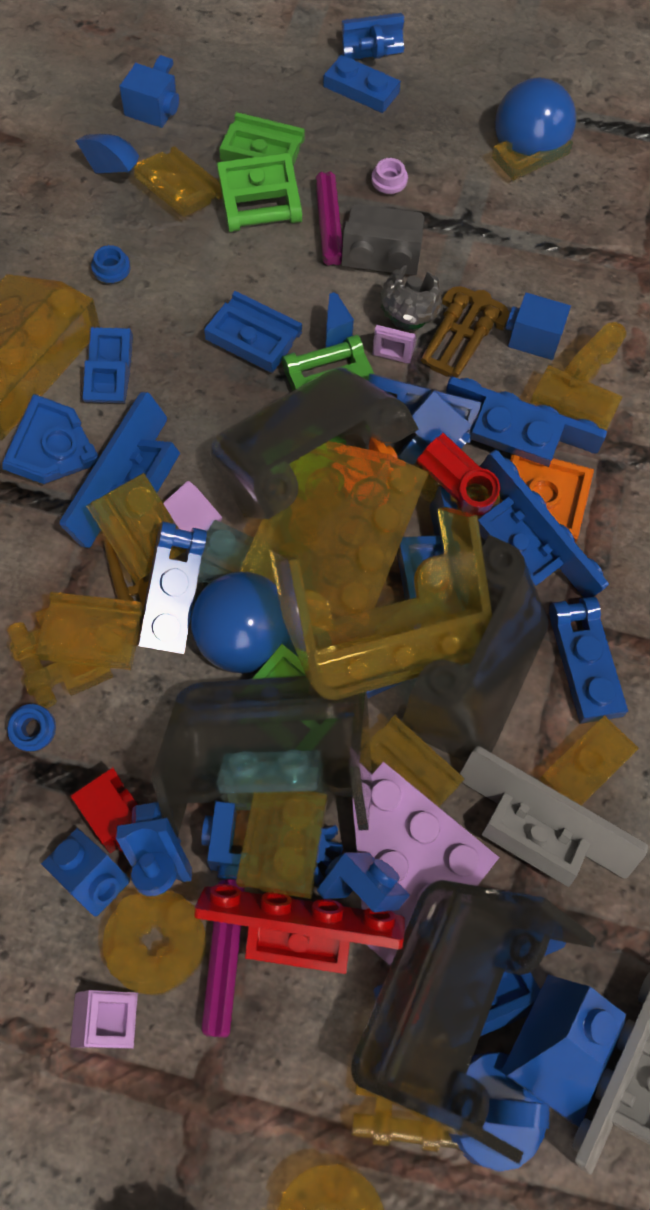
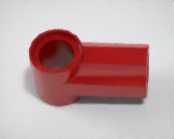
M444 433L436 437L416 461L420 467L457 500V505L467 515L481 516L486 514L499 496L500 484L496 475L476 464ZM472 484H480L487 489L489 498L482 502L474 501L468 496L466 488Z

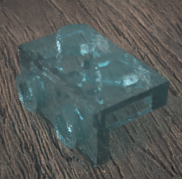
M321 750L224 753L217 781L218 790L220 793H227L228 803H235L236 810L297 809L300 806L305 807V809L325 808L327 795Z

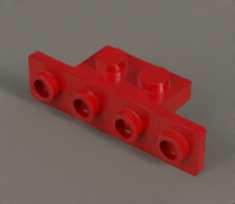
M230 884L204 887L194 911V917L197 919L248 926L245 959L346 974L350 942L393 949H402L404 942L405 917L394 914L392 911L373 912L370 908L364 910L344 907L341 903L330 899H320L315 902L297 900L282 892L250 893L241 891L238 887Z

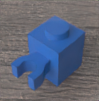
M160 55L153 68L138 63L134 64L119 85L124 116L163 128L169 117L176 113L179 106V94L176 93L175 76L168 74L173 66V59Z
M431 389L404 420L405 424L416 434L397 453L398 458L411 468L425 448L442 433L448 436L461 449L471 437L467 431L472 425L438 393Z

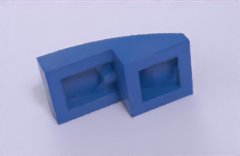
M90 328L89 360H85L84 402L125 403L133 344V333L130 328Z

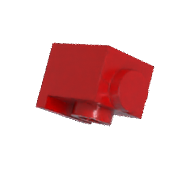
M113 767L71 795L73 801L110 854L116 849L122 852L116 840L117 826L131 824L133 807L138 805L127 788L118 794L125 787Z

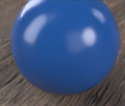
M547 78L526 79L512 87L499 104L495 118V131L498 142L505 153L518 161L531 164L548 162L561 154L571 141L576 126V109L568 91L559 83Z
M232 572L213 580L199 594L192 610L191 629L199 651L213 665L232 673H251L259 671L281 644L286 647L288 646L293 630V614L287 597L274 582L252 572Z

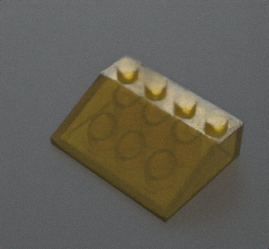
M6 274L0 281L1 441L23 418L33 394L43 396L90 343V328H100L93 298L61 281Z
M300 435L239 572H252L268 578L281 590L284 598L289 602L293 614L351 640H355L368 626L429 472L390 454Z

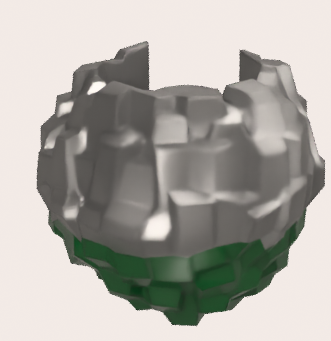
M404 265L401 269L393 271L387 278V281L384 282V290L381 291V308L385 313V317L390 318L395 326L404 329V331H416L426 323L431 322L441 309L442 299L439 279L427 271L423 283L420 278L409 276L404 286L402 280L407 268Z

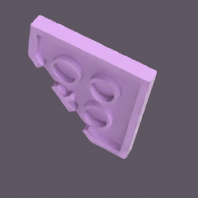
M382 762L352 799L357 853H370L375 859H380L389 864L400 877L398 883L410 896L399 910L392 911L394 914L405 917L403 948L393 949L373 945L367 946L399 974H408L500 857L390 766ZM361 899L362 909L366 910L369 907Z

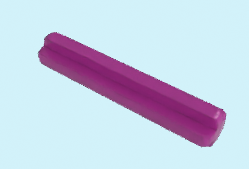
M321 171L316 176V192L323 262L328 266L332 264L338 266L342 263L343 243L336 176L331 171L327 173Z
M225 879L220 880L218 883L234 885L245 892V885L242 881ZM215 921L213 924L201 1028L202 1033L208 1037L224 1038L230 1034L241 925Z

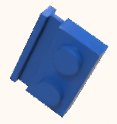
M234 291L230 302H225L204 329L205 340L273 373L282 361V356L286 355L292 348L295 338L300 337L302 334V323Z

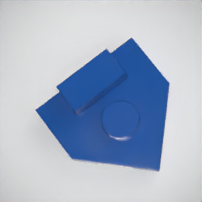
M33 394L2 462V469L46 484L93 467L98 461L99 455L81 427V421L73 408Z

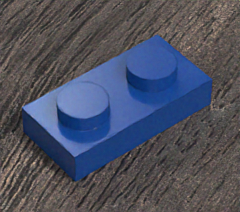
M340 55L324 74L323 87L381 113H384L400 93L401 84L400 80L343 55Z

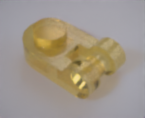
M617 322L606 324L573 358L565 369L563 377L575 387L581 382L588 385L602 368L601 364H609L613 361L618 352V347L621 346L626 337L625 328Z

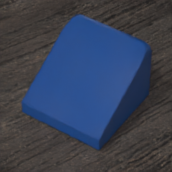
M335 292L329 294L326 347L343 343L346 337L353 336L354 319L339 295Z

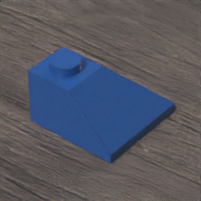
M548 975L501 1073L541 1102L549 1104L552 1110L573 1125L579 1127L594 1098L601 1076L606 1070L617 1046L619 1036L625 1025L626 1014L590 986Z

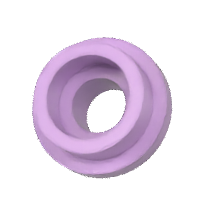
M386 158L379 161L372 171L371 181L378 191L394 194L406 187L408 174L401 161L394 158Z

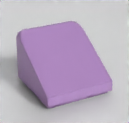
M376 325L372 355L410 364L416 345V334Z
M190 481L183 484L159 508L162 521L176 524V529L191 531L192 528L206 530L208 534L222 521V516Z
M97 990L77 992L74 1000L71 1047L134 1048L138 993Z

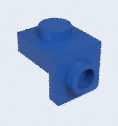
M216 801L214 816L205 815L202 829V845L209 846L207 858L209 868L212 871H218L217 877L220 879L247 881L248 874L259 875V857L232 853L237 821L235 803Z
M78 827L41 863L93 916H98L130 882V878Z
M344 853L336 857L326 868V878L317 889V892L323 899L346 898L354 891L373 912L399 910L410 896L398 883L400 879L398 873L389 864L380 859H375L370 853Z

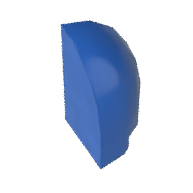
M89 134L75 140L95 173L129 172L137 164L140 157L128 141L116 135Z

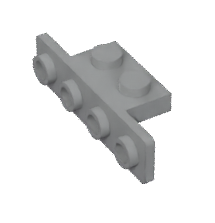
M475 746L458 776L460 782L498 804L482 836L567 887L577 877L585 856L626 879L647 854L649 846L643 841L480 746Z
M650 972L647 974L638 996V1001L643 1003L636 1022L630 1019L627 1020L619 1036L617 1049L622 1051L617 1066L614 1071L606 1068L598 1083L595 1098L601 1102L592 1121L587 1118L582 1121L573 1141L572 1149L578 1152L575 1163L589 1175L594 1171L613 1125L650 1145Z

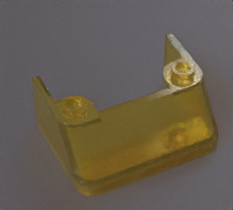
M449 507L438 509L445 554L427 558L418 566L414 576L417 598L332 619L330 605L323 595L311 589H304L299 558L279 547L269 549L283 621L309 684L316 692L326 699L338 700L481 660L491 651L495 641V631L477 515Z

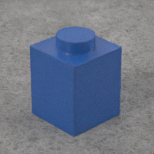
M525 292L520 308L512 306L505 329L512 331L508 347L553 360L571 305Z

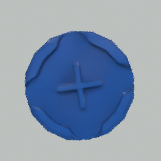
M488 1052L475 1054L465 1061L468 1063L463 1065L460 1072L456 1071L448 1083L444 1110L447 1130L452 1141L457 1143L460 1150L464 1153L462 1155L472 1164L501 1172L519 1168L535 1155L545 1137L546 1129H549V1104L541 1102L501 1073L509 1054Z

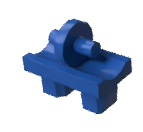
M402 13L342 20L343 56L351 59L366 57L379 59L383 55L403 53L404 15Z
M154 802L134 806L131 824L117 826L116 840L133 868L131 879L138 892L145 896H157L170 889L176 879L182 882L192 881V867L180 844L181 840L177 832L173 830L167 818V812L163 804Z

